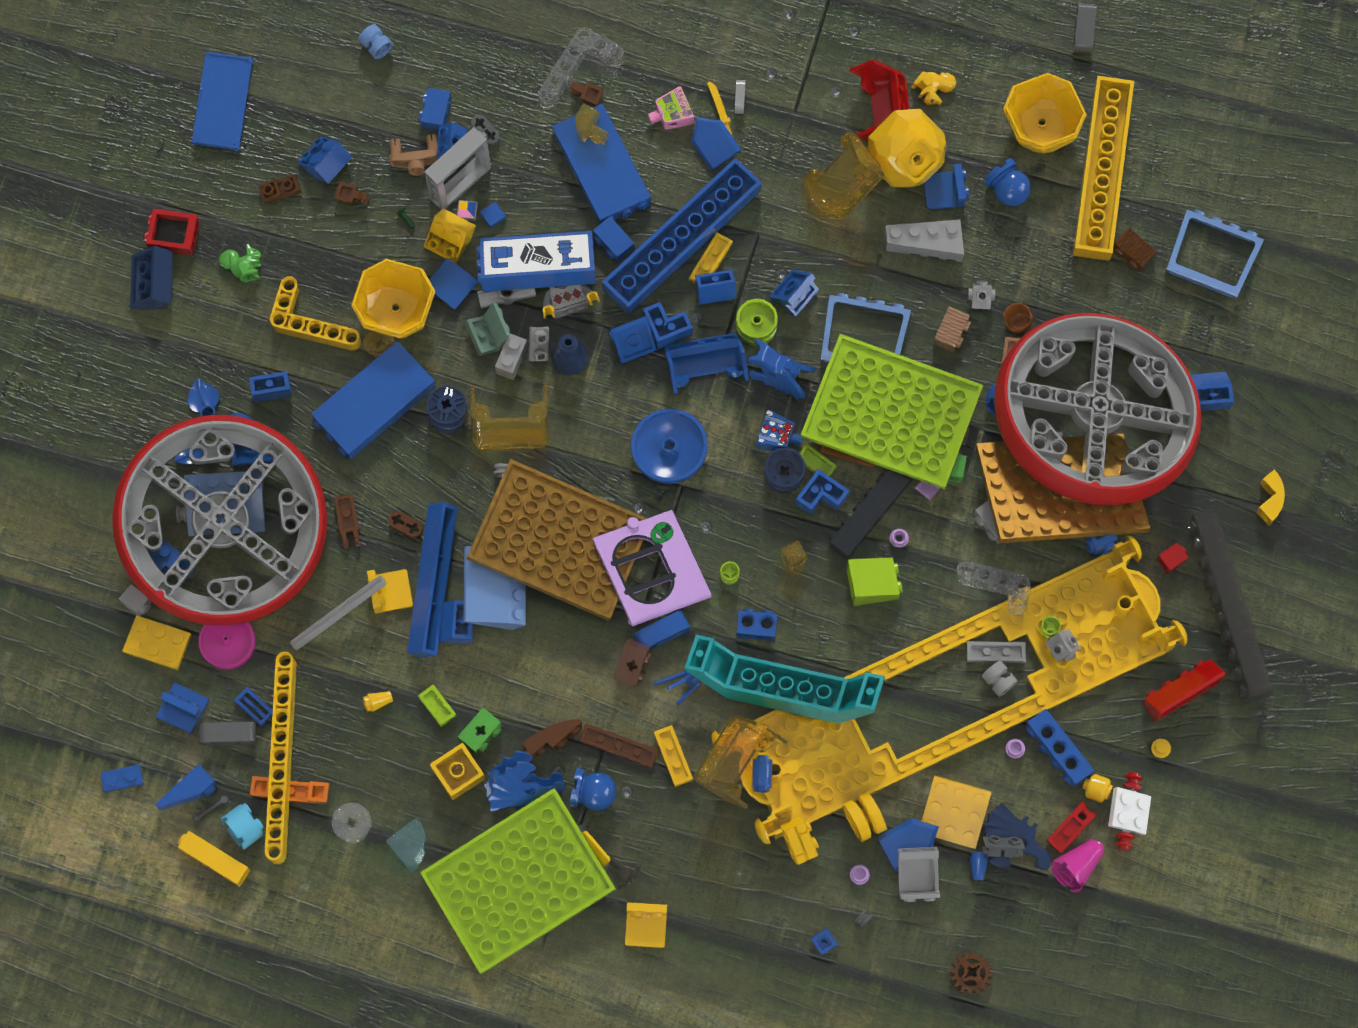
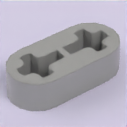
M736 80L734 114H744L746 80Z

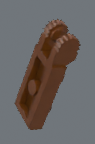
M348 494L334 497L340 535H342L344 549L349 548L346 534L354 533L356 547L361 546L354 495Z

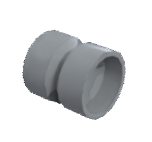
M1001 660L993 664L982 674V678L987 684L993 685L992 690L998 697L1007 693L1018 683V680L1012 673H1007L1008 668Z

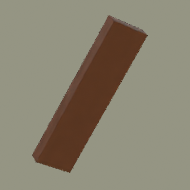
M585 723L579 739V743L652 769L659 752L658 749Z

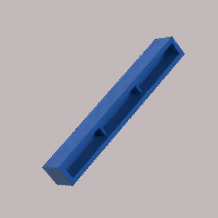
M444 502L430 504L427 510L407 650L408 654L420 658L437 656L458 509V507Z

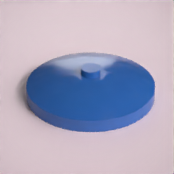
M662 409L649 414L638 424L632 436L631 451L636 466L645 476L660 483L671 484L687 480L699 471L707 456L708 442L703 426L691 414L678 409Z

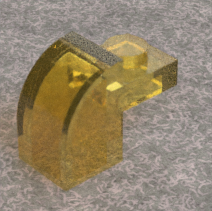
M583 103L575 118L578 137L584 143L590 137L594 143L605 145L609 140L608 132L596 126L600 120V112Z

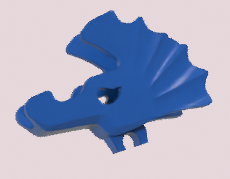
M755 339L754 343L760 347V351L757 352L756 356L748 357V362L758 365L764 374L750 371V377L753 380L762 381L765 386H772L775 390H780L785 395L790 394L796 400L798 398L805 399L806 394L795 381L796 376L800 372H815L816 367L800 364L788 356L778 353L768 344Z
M515 751L511 758L504 756L502 763L495 765L488 772L489 779L484 782L491 812L515 806L516 810H520V806L528 805L553 788L560 795L566 789L565 783L562 782V774L551 773L549 778H539L536 774L531 773L536 767L528 763L533 759L529 753Z

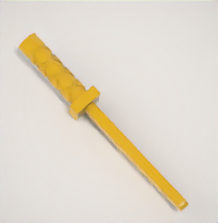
M708 82L707 85L719 118L732 135L731 128L729 127L731 121L730 118H727L717 87L713 83Z

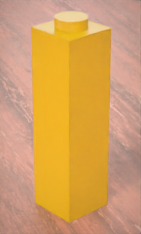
M190 831L187 834L184 833L178 841V848L182 852L238 887L242 885L251 871L244 864Z

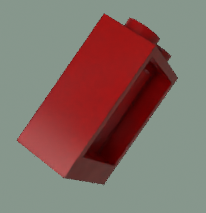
M153 209L152 215L148 217L149 230L145 232L144 243H146L148 248L156 246L173 251L174 254L193 256L200 224L198 215ZM158 218L188 222L184 244L154 240Z

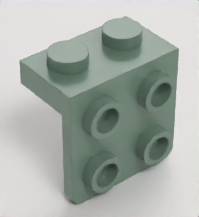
M492 303L484 316L468 319L465 322L479 356L499 351L510 335L509 326L505 323L502 310L498 307L497 303Z

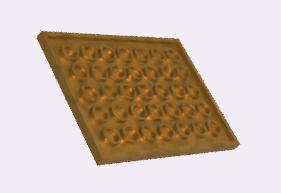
M1109 434L1106 436L1103 474L1105 477L1123 475L1121 465L1129 454L1124 434ZM1085 436L1062 438L1067 445V450L1060 462L1082 472ZM1005 442L976 444L975 449L999 543L1149 533L1150 525L1143 500L1122 505H1094L1069 499L1048 489L1031 477L1014 459Z
M510 459L466 559L609 621L619 597L592 539L627 526V521L631 517L637 518L638 521L647 518ZM631 539L621 544L616 551L615 559L638 552L643 539ZM635 560L618 566L625 582Z

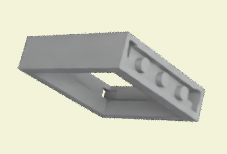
M474 127L424 172L430 200L440 210L447 209L491 169L487 136L484 132L482 133ZM475 153V158L444 185L443 181Z

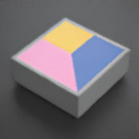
M459 200L457 216L467 221H476L478 203L475 201Z

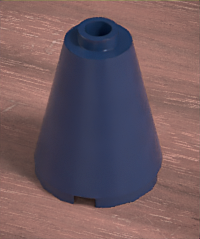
M571 334L563 335L551 352L553 367L564 375L579 374L586 368L589 359L588 350L585 345Z

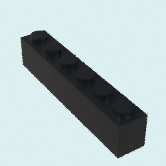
M888 470L886 474L881 473L876 480L877 485L867 490L864 495L866 497L862 503L858 502L852 510L854 513L851 517L847 516L841 523L842 528L838 532L835 530L830 536L829 547L848 561L914 478L892 470Z

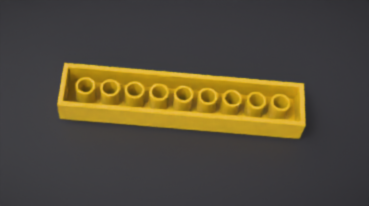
M1097 76L1072 256L1110 261L1134 81Z

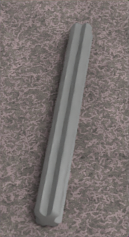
M382 576L376 577L291 640V646L295 650L300 649L386 585L385 579Z

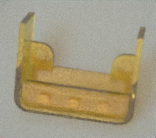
M543 384L544 402L533 403L529 407L528 417L490 418L488 406L477 404L475 385L471 386V423L474 445L479 449L542 448L546 446L549 441L547 384Z
M735 715L728 720L695 774V781L725 801L747 809L748 805L739 799L742 789L736 784L756 751L762 753L769 750L773 741L784 745L787 744V741L768 725Z

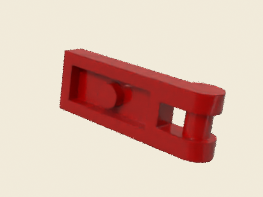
M1083 801L1046 840L1060 855L1097 816L1094 811L1091 812L1086 807L1087 805ZM1080 813L1086 817L1084 821L1078 817Z

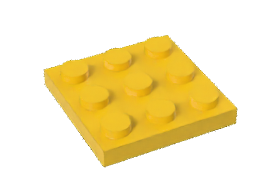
M934 775L922 822L939 826L936 838L976 849L992 791Z

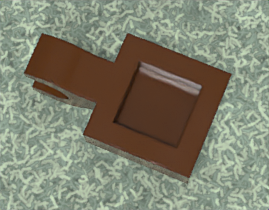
M573 82L570 87V93L578 96L581 95L580 101L594 107L598 106L604 93L603 88L588 82L585 87L576 82Z
M339 182L334 197L335 201L353 205L354 201L368 205L370 199L367 193L358 192V186Z

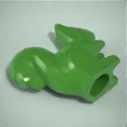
M249 244L246 245V255L243 257H239L238 253L234 250H226L220 255V265L225 269H231L233 275L242 282L246 283L260 279L259 274H257L258 270L254 268L261 266L259 260L261 253L251 248Z

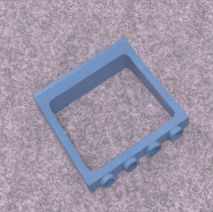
M1186 210L1166 273L1236 300L1264 239L1257 237L1258 234L1251 230H1247V232L1241 231L1240 226L1230 223L1229 226L1222 223L1223 220L1218 217L1212 216V219L1207 218L1205 213L1200 210H1195L1194 212ZM1189 220H1195L1254 244L1253 251L1236 286L1229 285L1176 263Z
M838 293L837 296H829L821 354L822 362L829 363L833 353L828 350L833 309L836 303L902 315L903 321L895 349V354L900 355L911 310L904 309V305L893 303V306L885 305L886 302L881 300H875L874 303L867 302L865 297L856 296V300L848 298L849 295L844 293Z

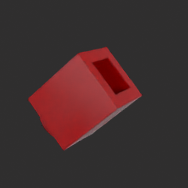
M1176 543L1159 554L1156 561L1168 575L1185 564L1189 557L1187 550Z

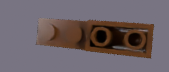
M580 719L551 725L523 742V748L526 750L525 752L532 755L533 759L536 756H542L547 751V746L552 751L560 750L566 745V740L570 736L575 737L582 730V722Z

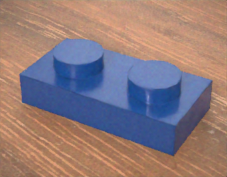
M140 765L101 772L105 793L144 785Z

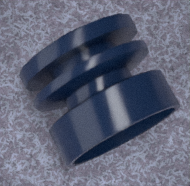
M442 386L435 389L429 395L426 404L429 420L435 429L449 434L455 433L464 427L469 415L466 399L460 390L451 386Z
M786 447L773 451L768 456L764 469L767 485L779 493H790L796 490L803 480L805 462L801 454L794 449ZM781 469L783 471L788 470L787 476L785 474H780Z

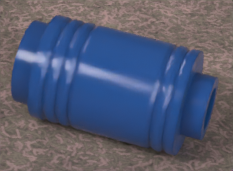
M757 755V758L753 759L752 788H754V792L766 793L770 792V788H772L773 760L769 759L768 755Z

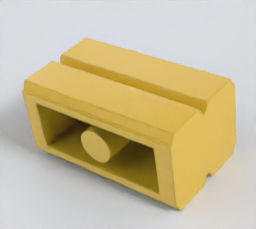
M797 816L779 825L783 830V837L791 858L797 865L818 856L816 849L819 846L815 837L810 835L812 827L808 820L805 821L801 816Z

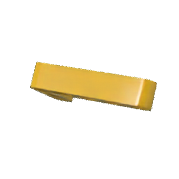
M288 276L282 279L270 316V322L275 332L350 351L360 348L361 339L357 330L293 314L299 295V287L296 279ZM288 285L294 286L292 290H286ZM284 302L289 303V305L285 308L280 307V305ZM279 319L284 320V322L280 325L275 324V322ZM295 324H302L299 329L293 328ZM315 328L320 329V331L316 334L311 333V331ZM331 333H338L336 338L329 337ZM350 337L357 338L356 341L352 343L347 341Z

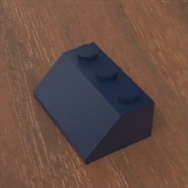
M153 246L132 255L130 309H161L171 305L173 251Z

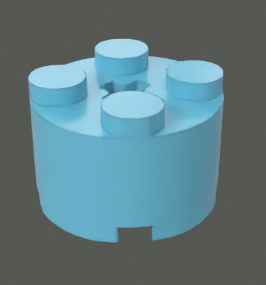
M246 803L243 805L239 804L220 818L223 825L226 823L229 826L226 830L238 846H242L243 850L260 839L264 833L262 823L257 818L253 819L252 811Z

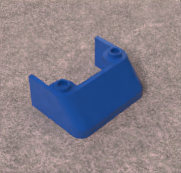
M726 334L674 343L664 348L674 394L678 393L677 387L686 386V383L690 381L689 378L726 372L734 378L740 377L743 374L745 381L749 380L745 351L737 334Z

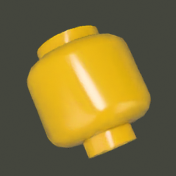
M1093 774L1090 779L1086 778L1083 789H1085V796L1087 798L1102 803L1105 800H1109L1113 786L1110 779Z

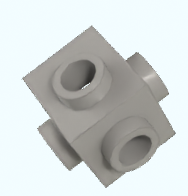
M977 281L976 284H972V288H968V300H971V308L991 309V301H995V290L992 289V286L987 281ZM983 292L984 295L982 297H979V294Z
M1069 629L1057 633L1045 642L1057 662L1072 660L1077 656L1075 653L1081 649L1077 639Z

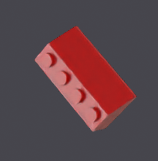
M1201 660L1193 666L1195 669L1190 672L1185 670L1177 675L1178 679L1175 681L1168 680L1161 685L1162 689L1157 692L1155 689L1148 692L1142 703L1154 722H1157L1218 685L1226 673L1212 660L1206 662Z

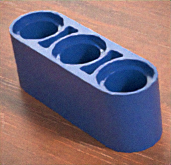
M677 611L637 631L632 637L634 641L648 645L650 650L684 634L691 627L683 612Z

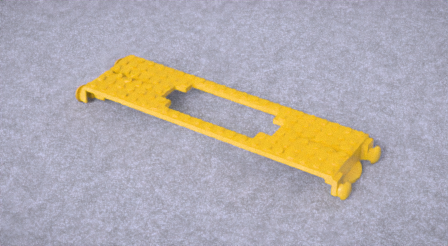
M1125 536L1126 542L1115 544L1112 552L1104 554L844 677L849 679L865 675V672L885 676L884 681L998 627L1001 628L1008 642H1013L1025 635L1027 636L1043 669L1027 676L1035 694L899 759L896 758L888 742L870 750L855 719L838 724L774 710L734 730L731 726L724 729V732L720 734L714 730L711 739L716 751L721 756H727L726 749L728 748L732 752L738 751L741 753L739 775L742 785L752 798L759 803L766 804L771 813L767 820L761 822L757 818L755 821V830L760 840L765 844H771L769 837L774 836L775 840L783 837V830L779 825L801 816L811 824L842 809V804L851 799L857 802V796L868 792L870 795L1035 717L1045 709L1049 710L1148 663L1173 650L1177 642L1184 647L1188 639L1181 623L1172 620L1170 628L1159 627L1156 623L1160 613V597L1154 584L1142 573L1127 569L1126 567L1131 557L1137 562L1142 558L1141 548L1136 539L1132 536ZM1048 616L1057 617L1061 622L1059 632L1069 629L1081 647L1075 653L1077 656L1068 662L1066 660L1057 662L1045 643L1049 639L1041 634L1042 621ZM757 755H768L769 759L773 760L772 771L779 772L778 775H772V788H770V792H754V788H752L753 759L757 758Z

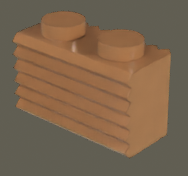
M949 306L936 333L933 344L953 353L956 347L960 349L964 340L961 337L963 331L967 332L971 325V322L968 321L970 315Z

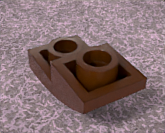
M291 174L278 181L272 179L258 186L264 203L281 200L302 192L295 174Z

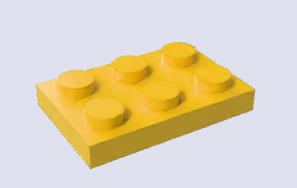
M136 615L122 651L123 653L178 671L190 641L191 633Z

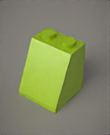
M893 557L848 560L846 571L853 606L899 599L900 593H902L901 581L897 582L896 575L899 574L898 564L894 563Z

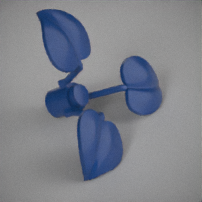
M197 378L192 384L188 396V404L191 410L200 413L201 416L217 415L214 409L220 400L217 389ZM243 413L231 414V416H238L253 420L252 418ZM190 449L175 456V461L179 464H194L189 459ZM200 450L192 453L196 459L203 457V453Z

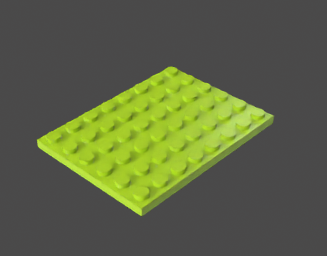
M840 334L800 437L945 490L983 385Z
M555 788L420 872L480 974L490 970L616 890Z

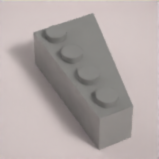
M960 220L885 226L886 251L903 254L912 253L923 257L932 256L943 260L952 259L956 260V262H963L964 247Z

